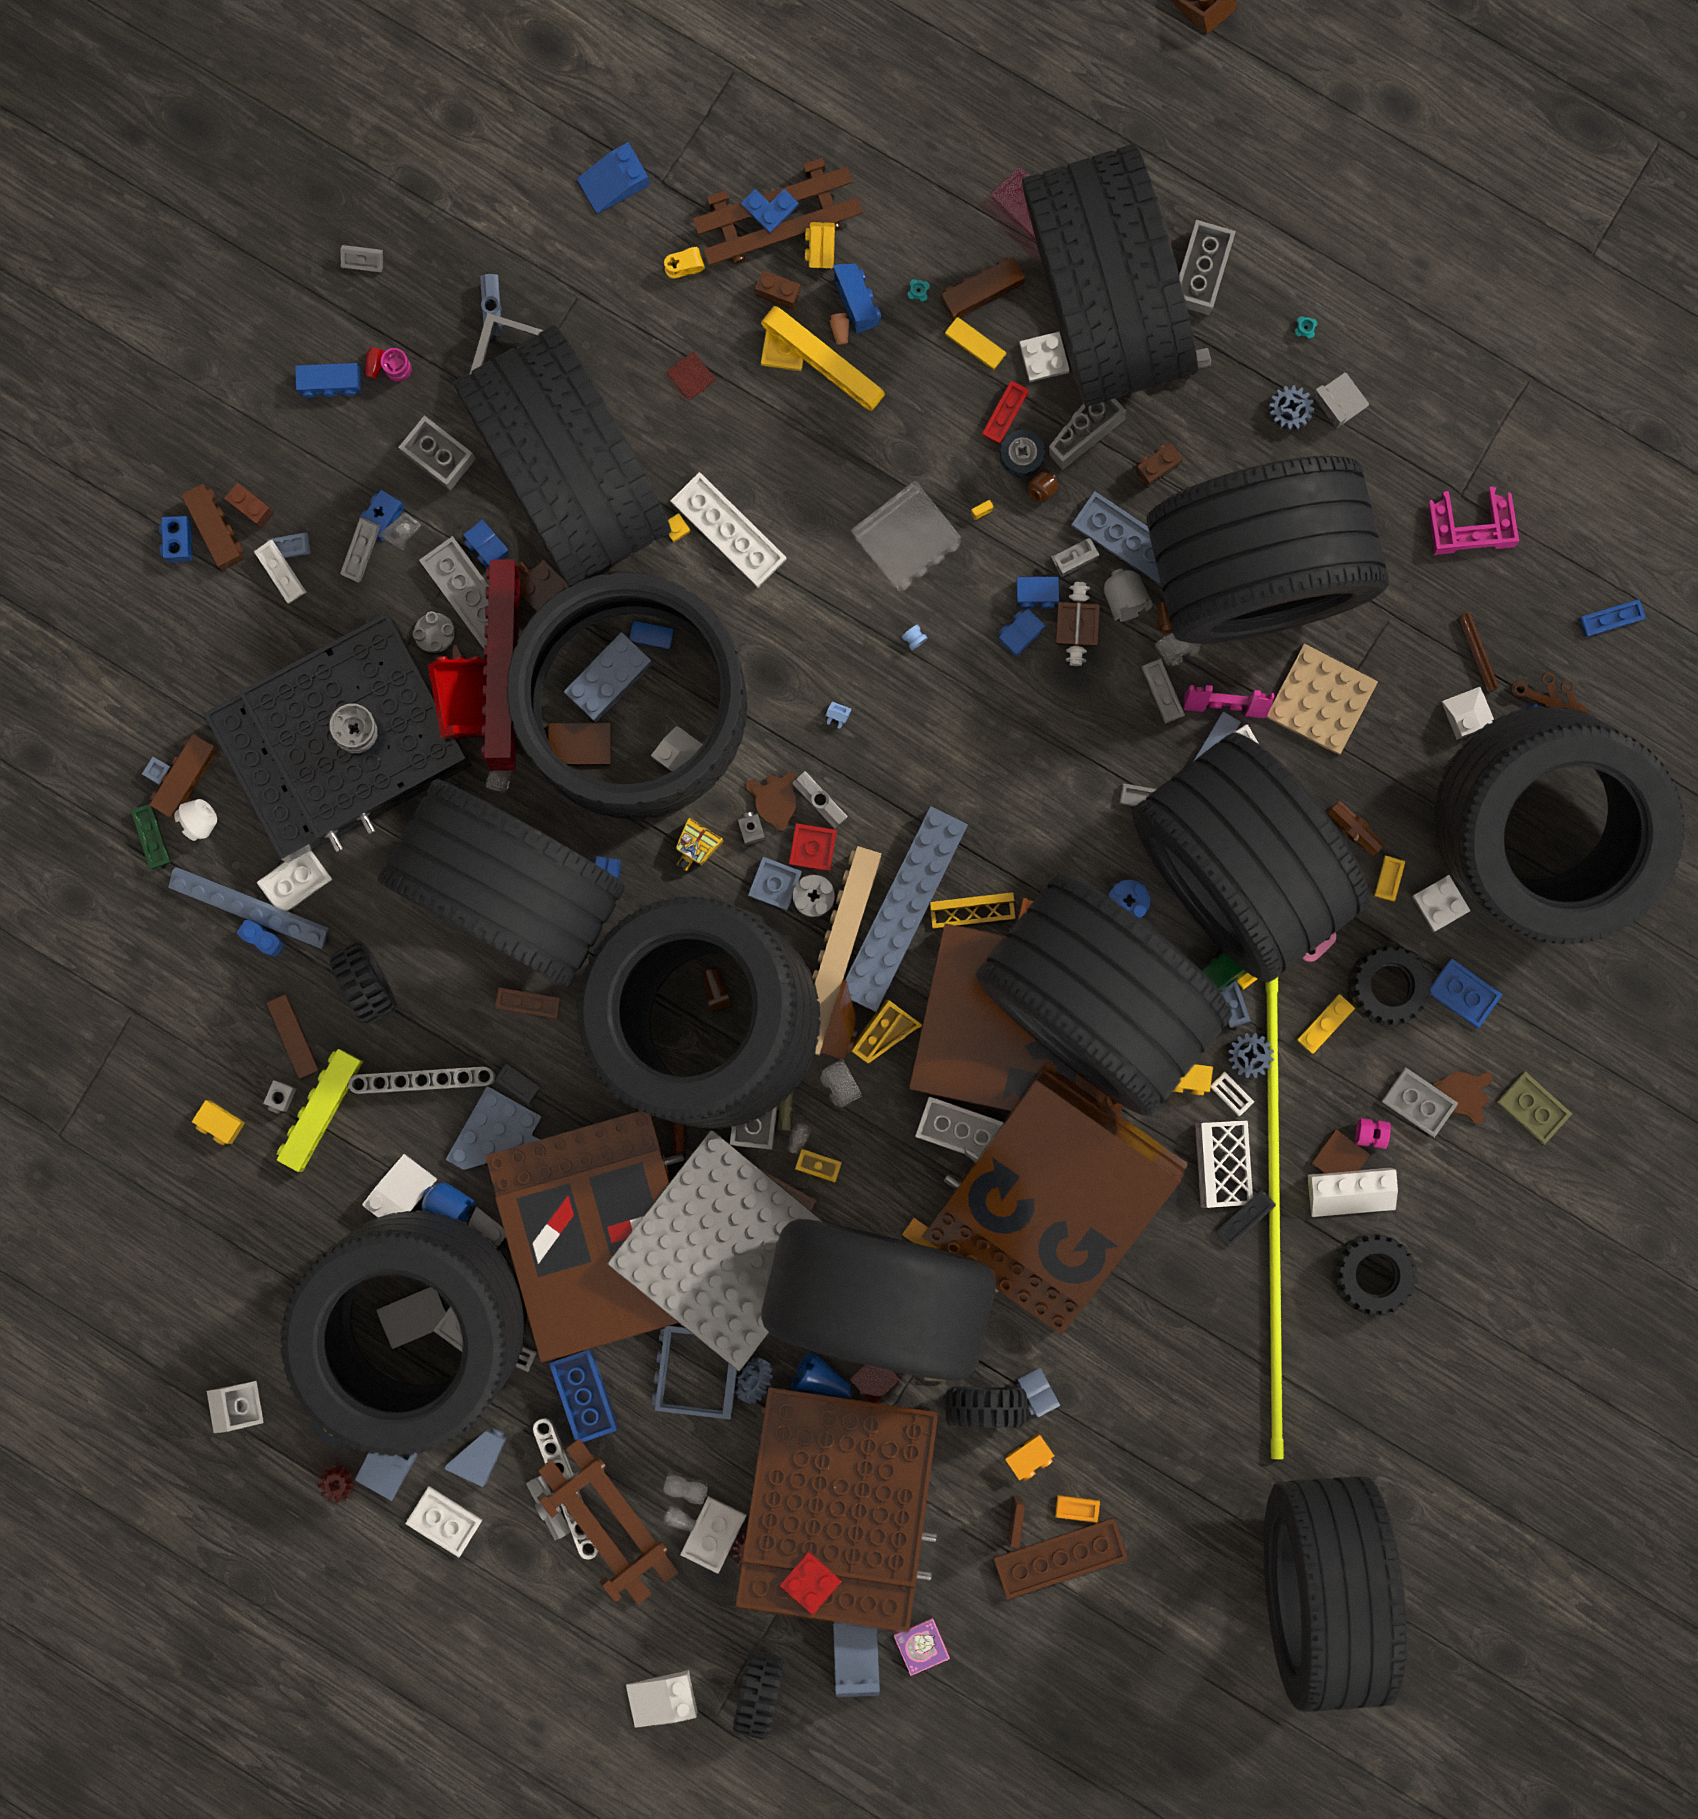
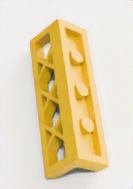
M1013 893L930 902L932 928H942L945 923L959 926L1015 919ZM1009 903L1010 915L1002 916L995 911L1000 904ZM989 905H996V906H995V908L993 909V908H991ZM980 906H985L991 910L987 918H980L975 914ZM971 907H976L973 911L969 909ZM964 908L971 914L966 920L960 921L954 915L958 909ZM945 911L950 917L945 923H936L935 912ZM993 913L997 915V917H990V916H991ZM972 915L977 918L969 920L972 917ZM951 918L956 920L954 922H949Z

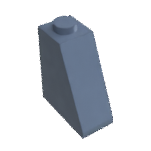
M498 1429L486 1430L449 1462L445 1470L484 1487L507 1438Z

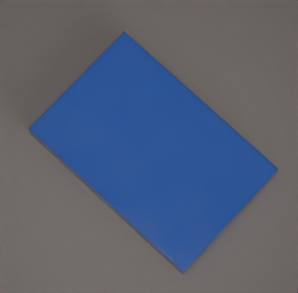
M1452 958L1445 964L1429 989L1432 992V997L1477 1029L1480 1028L1503 995Z

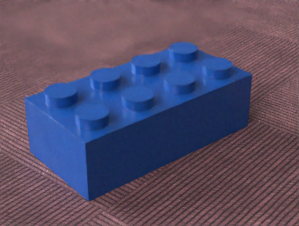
M592 1348L549 1363L575 1440L579 1438L582 1442L618 1430L619 1426Z

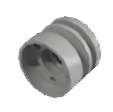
M346 704L339 707L333 713L330 720V732L342 750L349 753H362L374 745L377 738V725L371 713L365 707L358 704ZM358 727L359 733L354 732L352 734L351 728L356 729Z

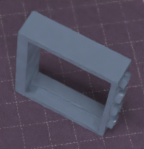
M665 1326L664 1329H661L659 1341L663 1342L662 1350H658L657 1363H660V1370L655 1372L654 1384H658L657 1393L653 1392L652 1405H655V1411L731 1419L737 1369L731 1364H728L723 1410L663 1403L672 1332L693 1334L684 1326Z

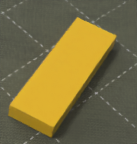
M958 317L945 332L947 337L992 370L996 369L1006 355L1004 350Z

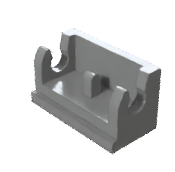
M1087 538L1051 556V559L1060 576L1063 577L1097 560L1099 553L1091 539Z

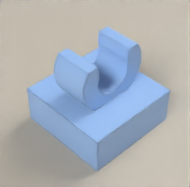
M832 702L826 713V716L829 717L827 724L830 725L832 719L838 720L837 728L840 729L843 723L847 721L851 709Z

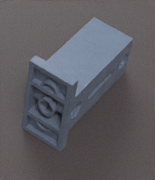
M834 1623L836 1696H879L877 1629Z

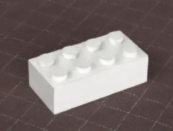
M929 1097L915 1137L963 1154L969 1148L980 1155L1003 1122Z

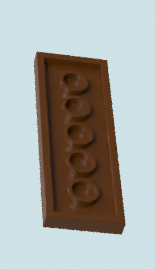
M1112 1517L993 1558L1008 1600L1127 1560L1128 1556L1116 1520Z

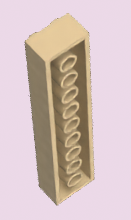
M857 846L856 851L852 850L848 863L851 865L850 871H845L842 884H845L844 891L839 890L836 904H839L837 911L833 910L830 924H833L831 931L827 930L824 943L827 946L825 951L821 950L817 962L821 965L819 971L815 970L812 977L814 980L812 983H815L819 997L817 1001L820 1002L821 1017H819L821 1025L820 1034L817 1036L819 1041L815 1051V1055L819 1056L882 854Z

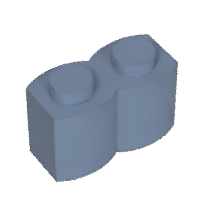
M1040 1367L1017 1379L1019 1384L1016 1387L1024 1389L1027 1393L1029 1400L1027 1407L1031 1415L1036 1414L1037 1417H1040L1060 1406Z

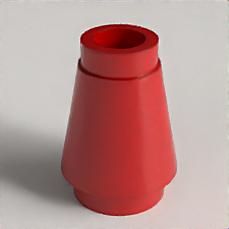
M370 347L369 351L366 352L365 376L377 378L382 367L381 357L385 352L384 350Z

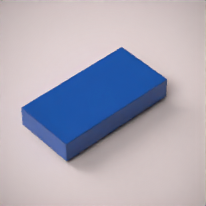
M633 621L629 640L636 644L670 650L674 629Z

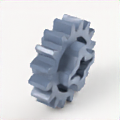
M1295 385L1292 386L1291 390L1284 386L1283 392L1278 389L1276 396H1272L1271 401L1273 403L1269 404L1268 408L1273 411L1270 412L1269 417L1275 416L1273 423L1279 422L1280 429L1287 426V431H1290L1291 427L1294 426V429L1297 431L1300 425L1305 427L1307 424L1306 420L1310 421L1312 418L1310 413H1313L1314 408L1309 406L1313 404V400L1307 399L1310 395L1309 393L1302 394V387L1299 391H1296ZM1283 398L1284 405L1278 407L1279 401ZM1290 405V407L1295 408V410L1292 411V409H1288L1287 407ZM1304 410V415L1299 419V412Z
M1248 1033L1245 1034V1039H1242L1240 1036L1237 1037L1239 1043L1232 1042L1235 1049L1229 1050V1053L1233 1054L1229 1061L1235 1062L1232 1069L1239 1068L1238 1074L1242 1075L1245 1072L1246 1078H1249L1251 1074H1253L1254 1078H1258L1259 1072L1265 1075L1264 1069L1272 1068L1268 1064L1269 1061L1275 1060L1270 1057L1274 1050L1268 1049L1271 1043H1264V1036L1257 1039L1256 1033L1253 1034L1252 1038H1250ZM1250 1042L1249 1047L1239 1050L1243 1044ZM1258 1043L1264 1048L1265 1054L1259 1052ZM1254 1050V1054L1257 1057L1253 1058L1252 1062H1249L1250 1059L1246 1057V1054ZM1238 1057L1243 1058L1245 1061V1068L1239 1063ZM1260 1061L1264 1062L1262 1066L1253 1070L1255 1064Z
M759 1357L757 1359L752 1358L751 1363L746 1362V1367L741 1368L742 1374L737 1376L738 1382L735 1384L738 1387L735 1391L738 1394L737 1398L748 1404H751V1402L755 1404L757 1399H762L763 1393H767L766 1388L771 1385L770 1379L773 1378V1375L770 1374L773 1368L770 1367L769 1362Z

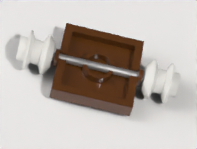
M1075 582L1074 586L1069 587L1073 590V594L1069 598L1075 601V603L1058 602L1056 644L1072 645V647L1066 650V652L1070 653V657L1066 661L1070 662L1072 666H1081L1082 662H1086V659L1082 658V654L1087 652L1081 646L1097 647L1100 605L1083 604V602L1090 598L1086 595V591L1090 590V587L1086 586V583Z

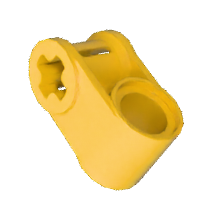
M698 247L670 254L664 261L665 273L672 279L696 274L705 269Z

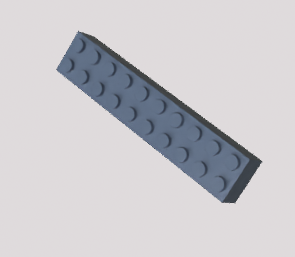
M930 806L845 979L852 1002L875 1013L877 1012L968 824Z

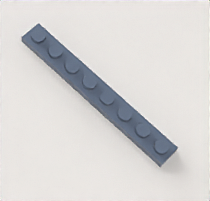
M175 867L172 870L168 887L170 889L322 949L325 945L329 931L328 927Z

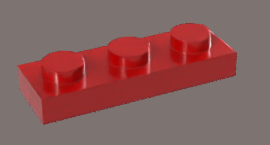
M1010 381L982 436L1000 445L1029 390Z

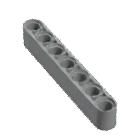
M488 1067L361 1074L351 1077L348 1085L349 1089L357 1094L481 1087L493 1084L496 1075ZM483 1071L490 1073V1079L487 1082H482L480 1079V1074ZM463 1072H467L469 1075V1080L465 1084H462L459 1080V1076ZM443 1073L448 1076V1082L445 1085H441L438 1081L439 1076ZM424 1074L427 1077V1083L421 1087L418 1084V1077ZM400 1076L406 1078V1085L402 1088L397 1085V1079ZM380 1077L385 1080V1086L382 1089L376 1086V1081ZM361 1078L364 1081V1087L361 1090H357L355 1082Z

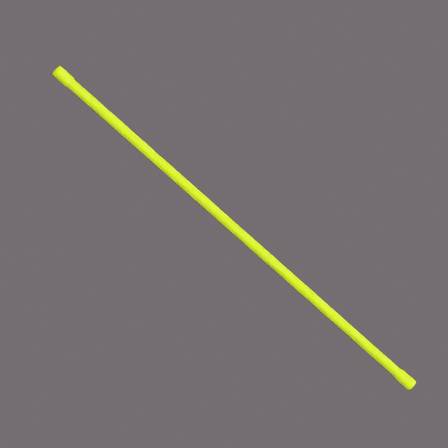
M1277 977L1271 982H1265V991L1267 993V1042L1271 1043L1268 1049L1274 1050L1270 1057L1275 1059L1268 1063L1272 1068H1267L1269 1197L1276 1203V1206L1269 1211L1271 1459H1284L1282 1438Z

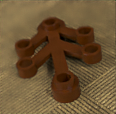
M1546 672L1542 675V682L1546 684L1550 697L1529 689L1528 685L1521 680H1517L1511 685V692L1516 697L1526 696L1546 706L1562 707L1563 709L1567 707L1588 714L1587 708L1582 704H1578L1573 691L1574 684L1569 680H1565L1561 684V690L1566 693L1569 705L1561 702L1554 683L1555 676L1551 672ZM1546 675L1552 676V680L1550 682L1545 681ZM1566 683L1571 684V689L1568 691L1564 689ZM1520 685L1524 687V691L1522 693H1518L1516 691L1517 687Z

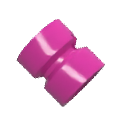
M390 348L382 354L381 365L391 380L402 382L410 376L412 366L402 350Z
M1359 1118L1355 1135L1356 1145L1369 1146L1373 1144L1375 1148L1386 1149L1390 1139V1122L1378 1120L1376 1123H1373L1372 1119ZM1374 1129H1376L1375 1138H1373Z

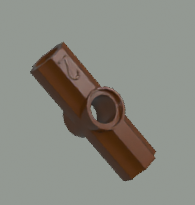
M1338 801L1327 813L1342 828L1345 836L1351 841L1357 842L1370 856H1374L1385 844L1369 829V824L1362 817L1351 812L1341 801Z

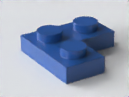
M755 189L741 203V206L771 234L799 206V203L785 189L770 203Z

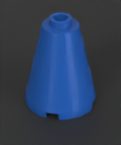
M813 1351L803 1358L796 1370L799 1372L798 1378L793 1377L791 1384L793 1390L802 1393L849 1399L852 1394L851 1384Z

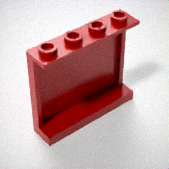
M447 656L436 658V662L428 665L441 738L482 737V725H486L482 714V707L486 705V698L483 697V685H487L483 674V667L487 665V658L481 659L480 656L465 659L464 656L448 659Z

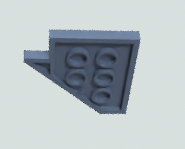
M487 1086L446 1160L466 1170L487 1164L486 1155L538 1141L540 1139L532 1134L542 1116Z

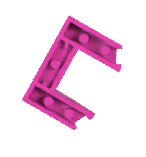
M1489 487L1492 524L1456 528L1454 527L1449 491L1443 492V500L1436 504L1430 500L1429 514L1434 555L1455 553L1456 550L1495 546V549L1516 547L1519 542L1512 494L1509 492L1505 498L1495 494V487Z
M1190 685L1184 694L1183 710L1204 712L1209 704L1210 708L1215 709L1229 706L1230 710L1241 711L1245 708V716L1266 718L1274 700V693H1270L1266 697L1267 694L1254 690L1248 697L1212 693L1213 686H1206L1204 691V688L1196 687L1194 689V686Z

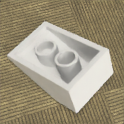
M403 1154L374 1188L362 1206L378 1218L391 1213L414 1211L422 1201L424 1191L428 1187H432L437 1178Z
M689 1670L626 1684L635 1728L675 1723L697 1717L698 1712Z

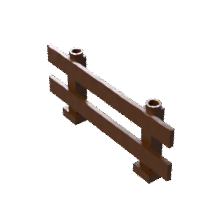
M823 158L803 164L805 176H810L811 179L762 195L770 203L785 189L796 201L817 195L821 210L781 223L771 234L762 229L738 237L733 223L752 217L741 206L742 202L727 207L729 197L726 190L707 196L710 210L715 209V211L693 218L697 233L699 235L721 227L726 241L703 249L708 265L730 258L734 264L743 262L745 260V253L806 233V228H810V222L835 223V230L841 228L840 221L863 214L858 197L834 205L830 190L853 183L848 167L823 174L825 163Z
M578 1438L565 1449L581 1470L566 1480L551 1459L538 1471L553 1492L547 1496L542 1493L537 1499L551 1518L559 1513L556 1508L563 1504L615 1573V1576L610 1580L605 1576L599 1581L614 1602L618 1601L621 1598L619 1592L626 1588L639 1605L651 1595L639 1578L640 1575L653 1566L664 1583H666L679 1572L666 1556L668 1549L662 1541L656 1543L605 1474L603 1469L606 1466L599 1457L594 1459ZM589 1482L643 1553L630 1564L576 1493Z

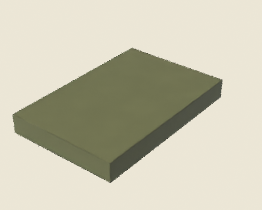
M1526 1071L1515 1080L1496 1102L1543 1145L1549 1141L1572 1115L1567 1108Z

